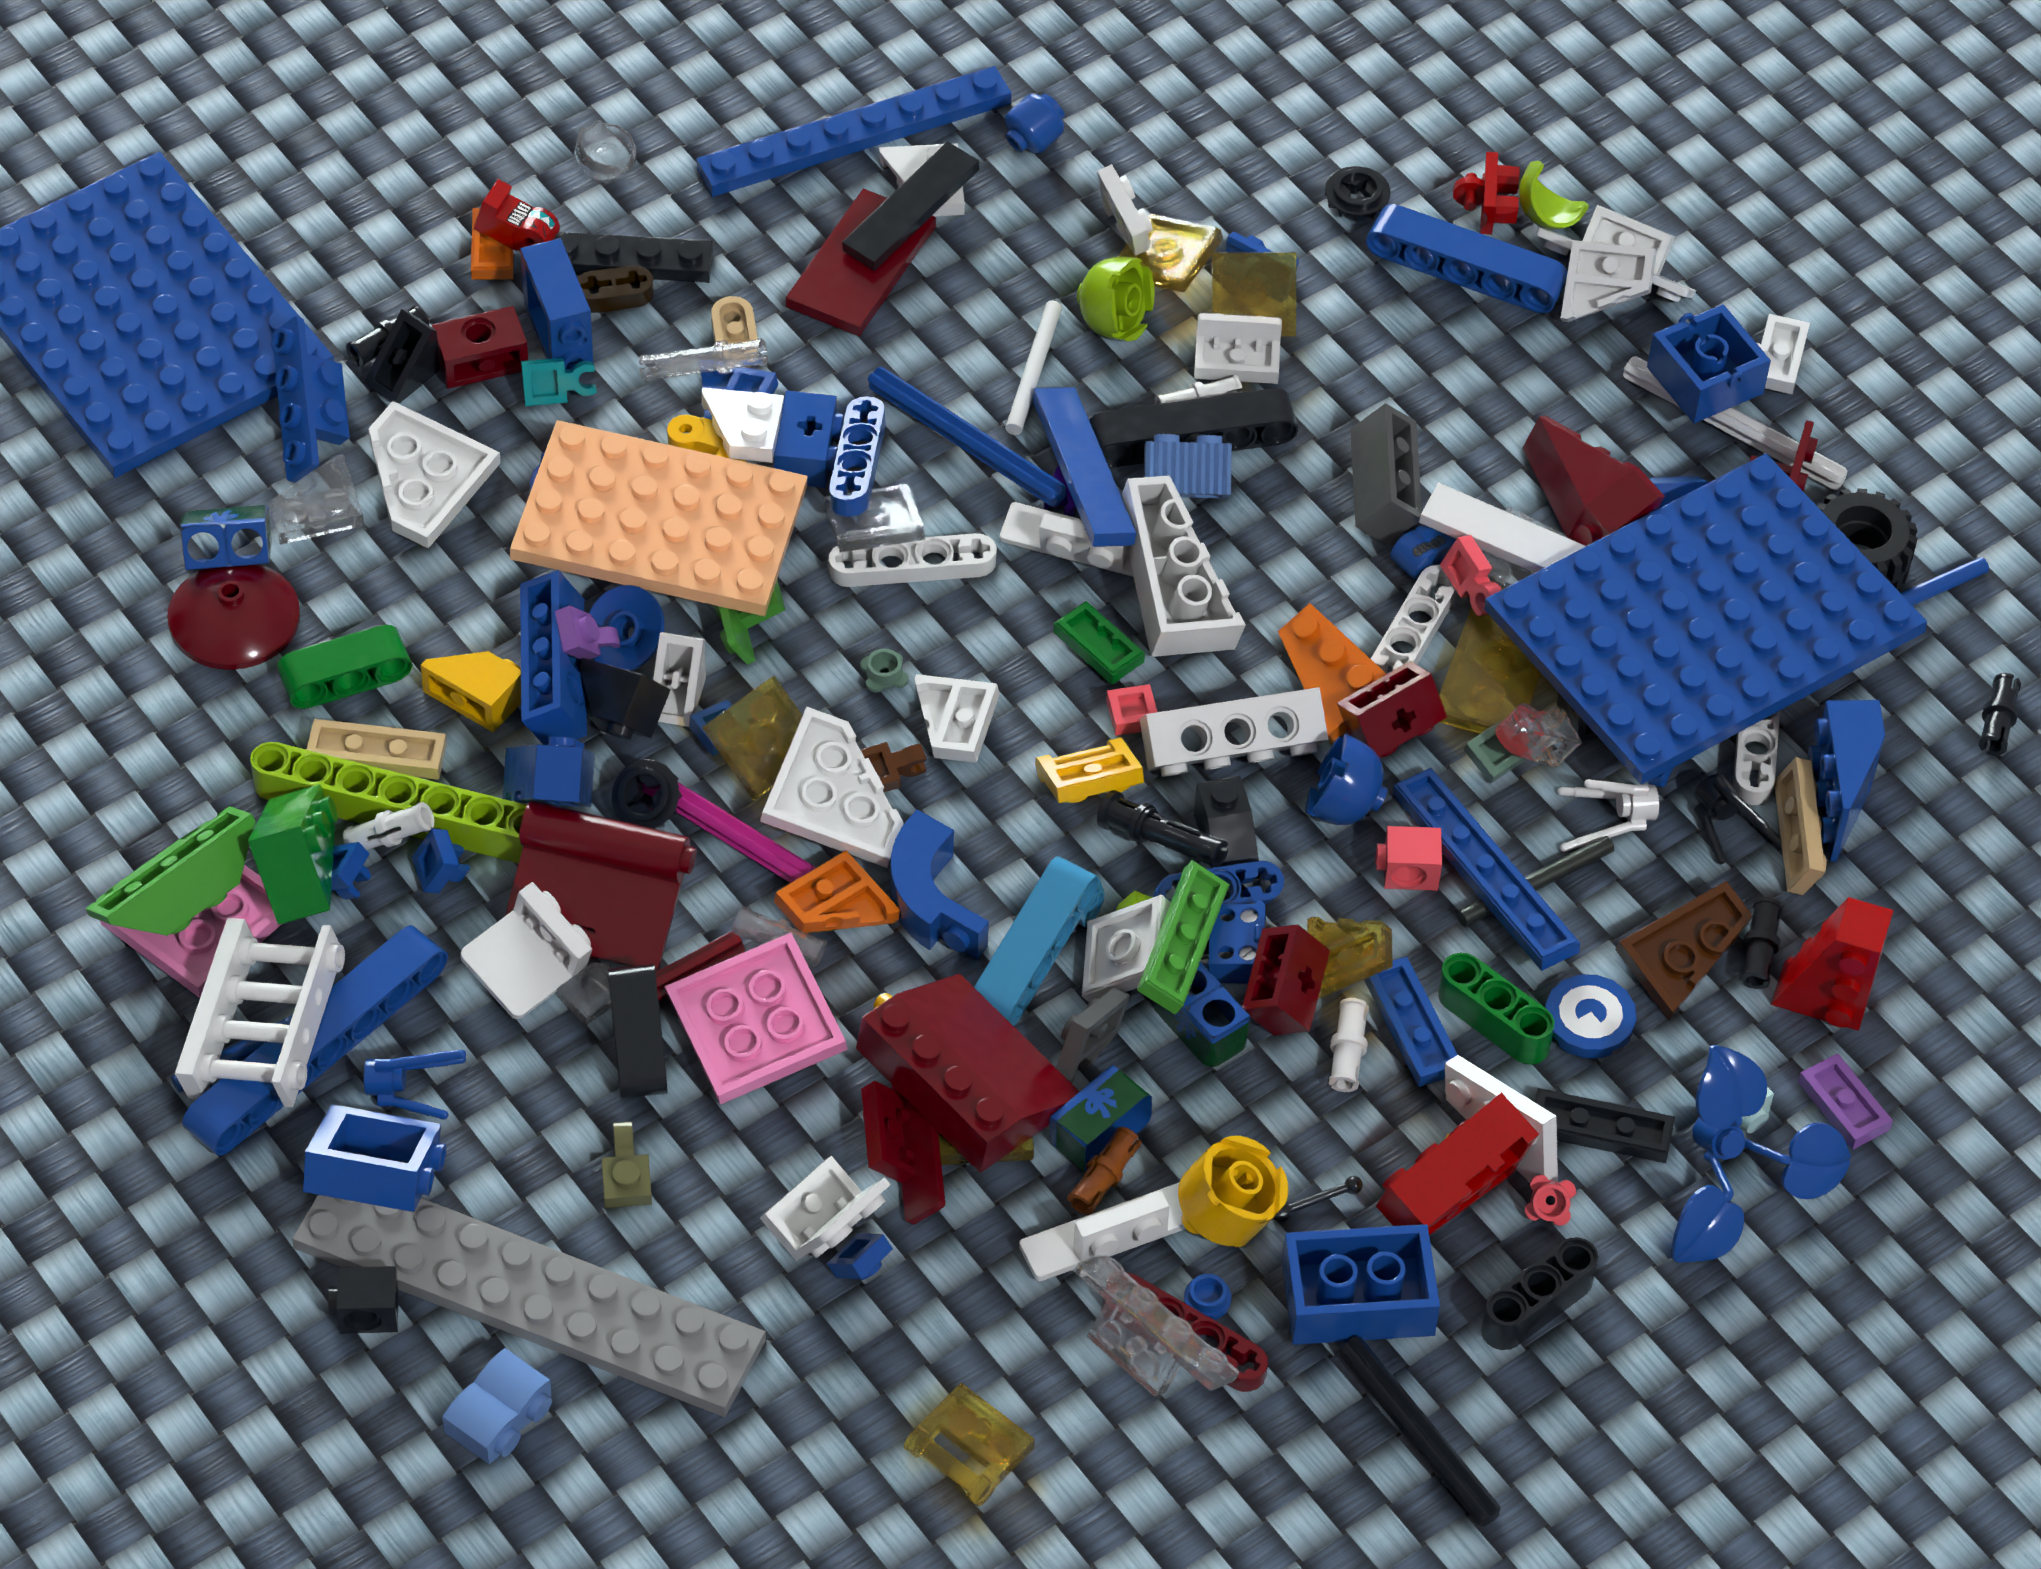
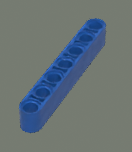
M406 926L332 986L307 1063L306 1084L302 1090L298 1091V1094L434 981L446 966L448 961L447 952L415 926ZM265 1042L243 1061L277 1064L284 1043ZM220 1079L189 1106L183 1117L182 1125L213 1153L221 1156L234 1149L284 1107L272 1083Z

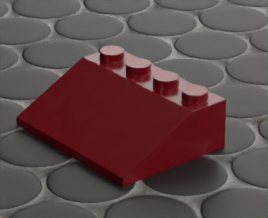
M961 974L897 993L861 1019L856 1049L979 1173H982L1050 1125V1116L1080 1092Z

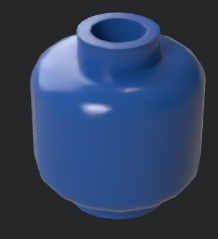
M1030 93L1006 114L1005 125L1008 132L1005 134V137L1009 144L1020 153L1026 149L1031 153L1040 154L1064 132L1063 119L1065 118V113L1060 105L1049 95L1043 93L1040 96Z

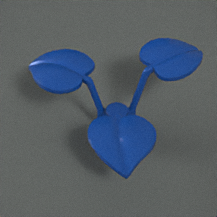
M1711 1045L1709 1048L1707 1065L1696 1093V1110L1699 1118L1696 1120L1692 1130L1695 1143L1707 1150L1703 1156L1704 1160L1711 1164L1723 1192L1714 1185H1705L1698 1189L1685 1204L1674 1232L1671 1249V1259L1679 1263L1708 1261L1724 1256L1736 1245L1742 1234L1744 1213L1740 1206L1730 1202L1734 1191L1718 1160L1719 1158L1723 1160L1735 1158L1741 1154L1744 1148H1747L1779 1163L1787 1164L1781 1177L1782 1187L1789 1194L1800 1199L1818 1198L1833 1190L1844 1178L1850 1165L1851 1154L1845 1139L1837 1129L1825 1123H1812L1800 1129L1790 1142L1789 1156L1745 1138L1742 1129L1739 1127L1742 1124V1117L1754 1115L1762 1108L1767 1095V1081L1763 1071L1754 1061L1738 1051L1723 1046Z

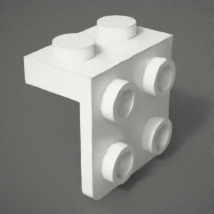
M533 882L518 892L514 910L463 947L460 955L461 961L514 1019H521L585 971L592 952L591 942L584 930L576 924L571 925L560 913L561 909L556 899L547 891L541 892Z
M830 1156L763 1214L760 1219L796 1261L810 1252L817 1258L827 1249H832L853 1231L851 1227L862 1218H867L886 1201L881 1193L891 1184L884 1177L864 1191H861L836 1160Z

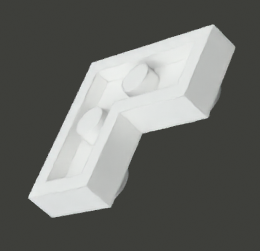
M1769 314L1762 343H1757L1771 360L1765 389L1793 394L1809 330V322Z

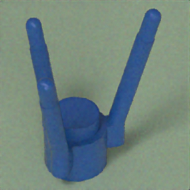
M461 1049L395 1059H366L364 1067L365 1094L377 1096L378 1106H394L445 1120L449 1115L447 1111L395 1096L396 1091H405L407 1070L463 1064L466 1061V1051Z

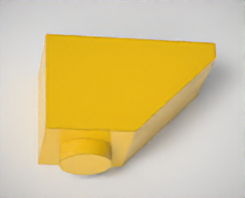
M485 651L426 659L421 664L424 693L493 733L521 704V669L509 659H501L493 653Z

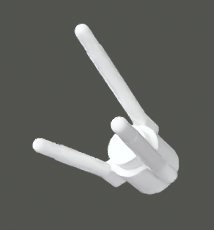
M1588 779L1584 782L1585 787H1559L1557 793L1561 796L1616 799L1618 816L1626 817L1628 822L1560 845L1562 852L1587 846L1604 836L1612 838L1630 831H1645L1647 828L1646 820H1656L1659 814V796L1655 785H1632Z

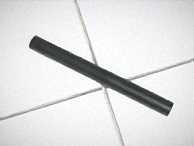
M1604 836L1525 876V878L1538 891L1614 852V844L1608 836ZM1480 899L1458 910L1457 918L1462 926L1467 927L1492 914V912Z

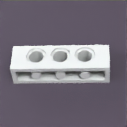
M1320 687L1149 713L1139 719L1148 771L1160 769L1162 777L1187 773V765L1203 762L1205 770L1231 766L1230 758L1247 756L1248 763L1274 759L1273 751L1290 749L1291 756L1312 754L1317 752L1316 745L1329 740ZM1270 716H1279L1286 722L1287 734L1284 738H1277L1270 733L1268 729ZM1228 722L1237 723L1242 727L1244 741L1241 745H1234L1226 739L1224 729ZM1184 729H1192L1200 735L1201 747L1199 751L1192 752L1183 746L1181 734Z

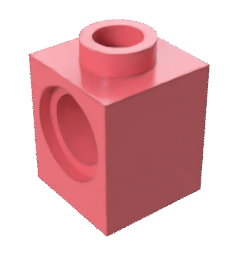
M1387 826L1385 844L1377 843L1375 859L1376 871H1384V889L1438 891L1442 869L1441 828Z

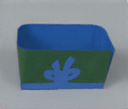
M265 505L188 511L181 517L180 530L185 570L269 563L272 547L269 507H267L266 516ZM218 524H225L224 530ZM242 529L256 531L263 541L260 553L258 555L238 556L233 551L231 545L235 533ZM200 532L213 535L219 545L215 558L193 559L187 549L189 539Z
M1200 962L1191 987L1201 989V993L1187 995L1184 1006L1176 1014L1171 1013L1156 1002H1154L1153 1007L1154 1011L1202 1064L1216 1067L1245 1049L1250 1015ZM1212 1001L1231 1023L1222 1027L1210 1025L1202 1015L1204 1006Z
M1112 1065L1050 1116L1051 1145L1086 1172L1087 1162L1093 1155H1098L1103 1150L1116 1128L1125 1127L1137 1134L1148 1124L1152 1115V1096Z

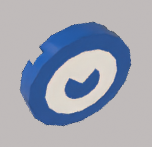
M1579 974L1562 980L1551 990L1545 1004V1008L1553 1015L1555 1021L1553 1037L1558 1041V1046L1565 1052L1582 1058H1604L1612 1055V1051L1619 1049L1621 1046L1623 1048L1629 1043L1635 1029L1637 1020L1636 1008L1629 993L1614 980L1599 975Z

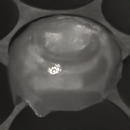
M597 120L586 129L580 128L576 139L574 156L580 170L594 180L608 182L620 179L634 167L636 162V146L631 135L620 126Z

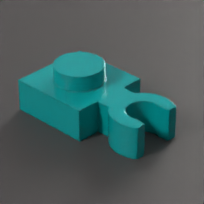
M564 358L521 361L525 406L568 403L567 391L574 390L583 396L597 393L596 384L585 385L579 381L582 373L595 371L594 363L591 361L578 362L572 369H565Z

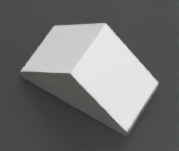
M661 632L653 680L671 690L658 722L689 727L690 715L696 713L706 679L705 639Z

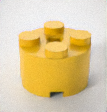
M1228 1136L1223 1138L1220 1142L1210 1146L1183 1174L1180 1180L1178 1199L1183 1212L1181 1220L1184 1227L1189 1232L1200 1234L1220 1245L1245 1246L1278 1214L1287 1201L1288 1181L1283 1168L1280 1166L1276 1169L1268 1158L1271 1152L1259 1142L1244 1136Z

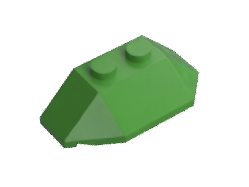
M231 806L218 813L214 819L204 822L108 889L95 902L85 908L88 915L110 925L166 936L184 930L190 925L191 919L206 908L217 906L227 897V893L240 884L249 849L248 839L255 825L253 815Z

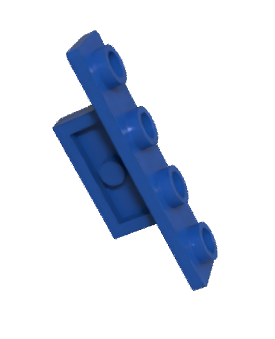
M294 316L272 333L271 342L275 363V384L278 392L279 422L282 431L286 479L294 483L319 466L317 439L341 445L350 438L342 364L307 353L304 319L298 316Z

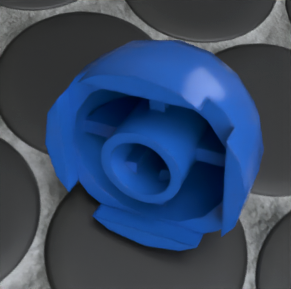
M1344 734V738L1339 736L1328 750L1317 771V774L1321 775L1317 787L1319 792L1313 787L1310 788L1305 812L1321 821L1334 825H1351L1363 819L1369 810L1377 812L1385 800L1388 789L1382 786L1384 770L1381 759L1376 752L1362 741L1347 734Z

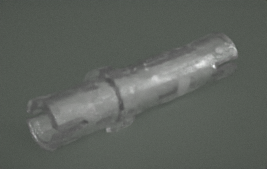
M763 338L731 344L722 340L716 341L714 346L652 355L645 354L640 356L639 364H646V368H639L644 382L712 371L728 374L734 368L766 365L768 356H762L761 352H767V346Z

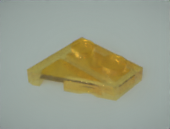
M1312 916L1307 919V932L1330 950L1318 999L1393 967L1392 929L1382 921L1364 920L1357 923L1353 919L1339 918L1337 923L1323 921L1320 917Z

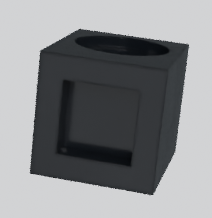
M396 1266L338 1267L337 1286H329L328 1310L329 1315L338 1316L340 1334L398 1332L399 1286Z

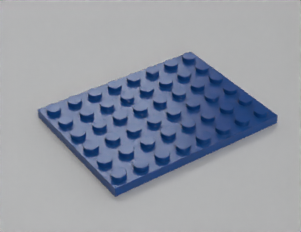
M160 151L0 228V336L114 478L278 396L275 384L274 354L271 346L272 333L294 316H300ZM304 322L307 353L334 361V356Z
M1767 453L1485 598L1484 608L1641 785L1925 633L1927 620Z

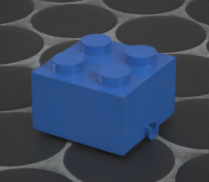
M1722 304L1696 316L1690 312L1686 313L1679 319L1677 324L1654 333L1647 368L1692 423L1695 424L1764 394L1771 360L1726 306Z

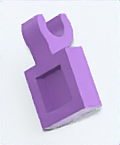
M572 606L555 611L564 653L581 660L582 658L590 660L600 656V647H621L615 627L598 628L591 614Z

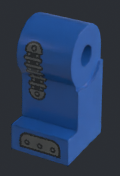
M1421 524L1416 530L1407 532L1396 542L1391 550L1390 558L1417 581L1425 568L1432 565H1440L1456 541V538Z

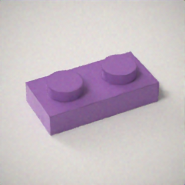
M1838 1053L1800 1072L1799 1085L1833 1127L1842 1134L1852 1150L1890 1131L1893 1120Z

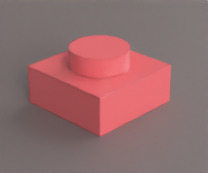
M1150 684L1107 690L1106 702L1115 736L1141 732L1139 719L1145 714L1157 712Z

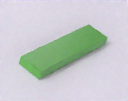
M1193 860L1190 861L1182 872L1137 988V991L1173 1014H1176L1184 1006L1229 887L1227 882Z

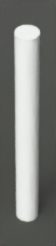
M1051 300L1045 305L1005 427L1006 431L1012 435H1019L1022 432L1033 399L1034 388L1037 387L1062 310L1061 304L1057 301Z

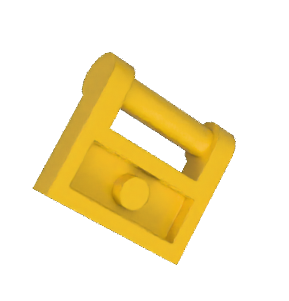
M1121 737L1108 740L1107 745L1055 758H1052L1049 754L1035 758L1036 771L1040 782L1046 783L1058 803H1077L1085 800L1088 796L1113 790L1123 792L1130 786L1144 783L1143 767Z

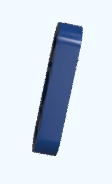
M1255 861L1207 869L1229 884L1230 896L1222 904H1255L1256 901L1261 900L1267 905L1281 893L1284 886V877L1281 870L1269 861ZM1182 872L1165 877L1156 887L1153 897L1162 894L1167 899L1166 894L1172 889V886H1175L1176 890ZM1258 873H1260L1262 880H1270L1271 885L1265 890V893L1262 892L1260 886L1247 887L1241 893V884L1252 882L1258 876Z

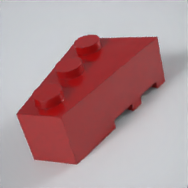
M1848 897L1822 923L1821 930L1813 938L1809 937L1803 943L1801 950L1794 958L1790 956L1784 962L1770 1005L1827 1021L1836 1027H1847L1859 1031L1894 910Z
M1501 1092L1470 1119L1458 1125L1440 1144L1434 1143L1424 1150L1415 1160L1416 1164L1406 1171L1402 1167L1389 1176L1382 1184L1386 1191L1376 1207L1392 1226L1427 1224L1430 1236L1510 1177L1539 1133Z

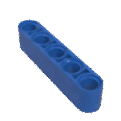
M1390 204L1383 207L1366 238V245L1369 250L1382 259L1537 313L1550 312L1566 285L1568 271L1562 263L1555 259L1400 205Z

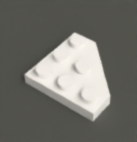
M394 401L389 404L369 428L370 443L392 531L428 549L500 464V452Z
M806 707L763 809L760 822L842 852L847 850L850 855L887 868L891 860L895 839L904 825L897 809H892L883 792L884 786L869 758L865 759L855 741L856 735L849 722Z

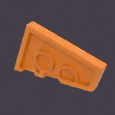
M1309 603L1278 631V634L1303 688L1320 687L1328 741L1332 745L1339 736H1342L1347 731L1337 702L1383 677L1386 673Z

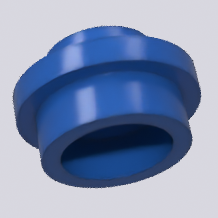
M1199 1275L1185 1288L1184 1303L1213 1320L1224 1316L1231 1306V1291L1223 1279L1217 1275Z

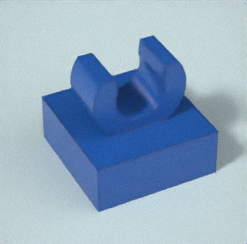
M432 828L412 855L423 892L440 893L448 880L460 882L470 871L469 865L459 864L458 859L464 852V849L458 844H452L448 830Z
M359 842L333 846L331 891L336 890L337 894L345 900L359 898L361 894L354 887V880L361 882L368 881L371 878L369 870L364 866L370 853Z

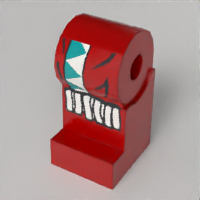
M497 179L481 204L473 229L515 251H520V248L554 240L560 231V224L554 214L544 208H534L510 195L512 186Z

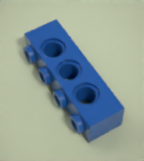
M559 570L520 584L521 721L543 745H548L549 737L576 738L577 740L587 736L586 690L579 667L581 659L563 652L555 611L567 606H572L585 612L584 598Z

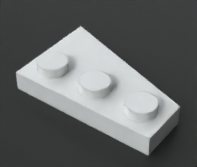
M1457 1055L1445 1063L1446 1100L1467 1120L1502 1092L1539 1133L1516 1170L1529 1183L1534 1176L1539 1174L1545 1175L1548 1180L1558 1182L1556 1116L1461 1056Z

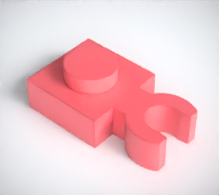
M1472 535L1458 537L1440 563V566L1461 598L1470 596V604L1475 614L1478 616L1489 615L1484 610L1485 598L1502 589L1497 583L1491 582L1488 578L1492 566Z

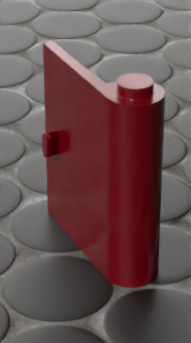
M530 801L524 811L520 826L519 841L523 849L505 916L514 910L518 892L533 882L541 892L547 891L556 899L561 909L560 913L571 925L576 924L585 927L582 929L591 942L592 952L590 957L627 966L654 964L655 972L659 971L684 874H691L696 860L697 850L694 847H690V837Z

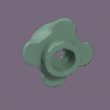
M878 649L869 656L864 657L860 662V668L866 672L868 678L866 680V688L871 692H880L882 689H889L893 686L897 688L905 687L908 684L909 676L902 670V655L890 649Z

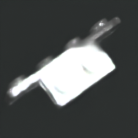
M1097 1255L1078 1263L1074 1272L1107 1300L1090 1329L1087 1338L1154 1397L1166 1393L1181 1366L1209 1390L1217 1389L1236 1380L1239 1371L1228 1362L1225 1354L1217 1348L1211 1347L1199 1337L1187 1321L1175 1316L1158 1301V1297L1154 1292L1142 1287L1130 1277L1118 1261L1106 1255Z

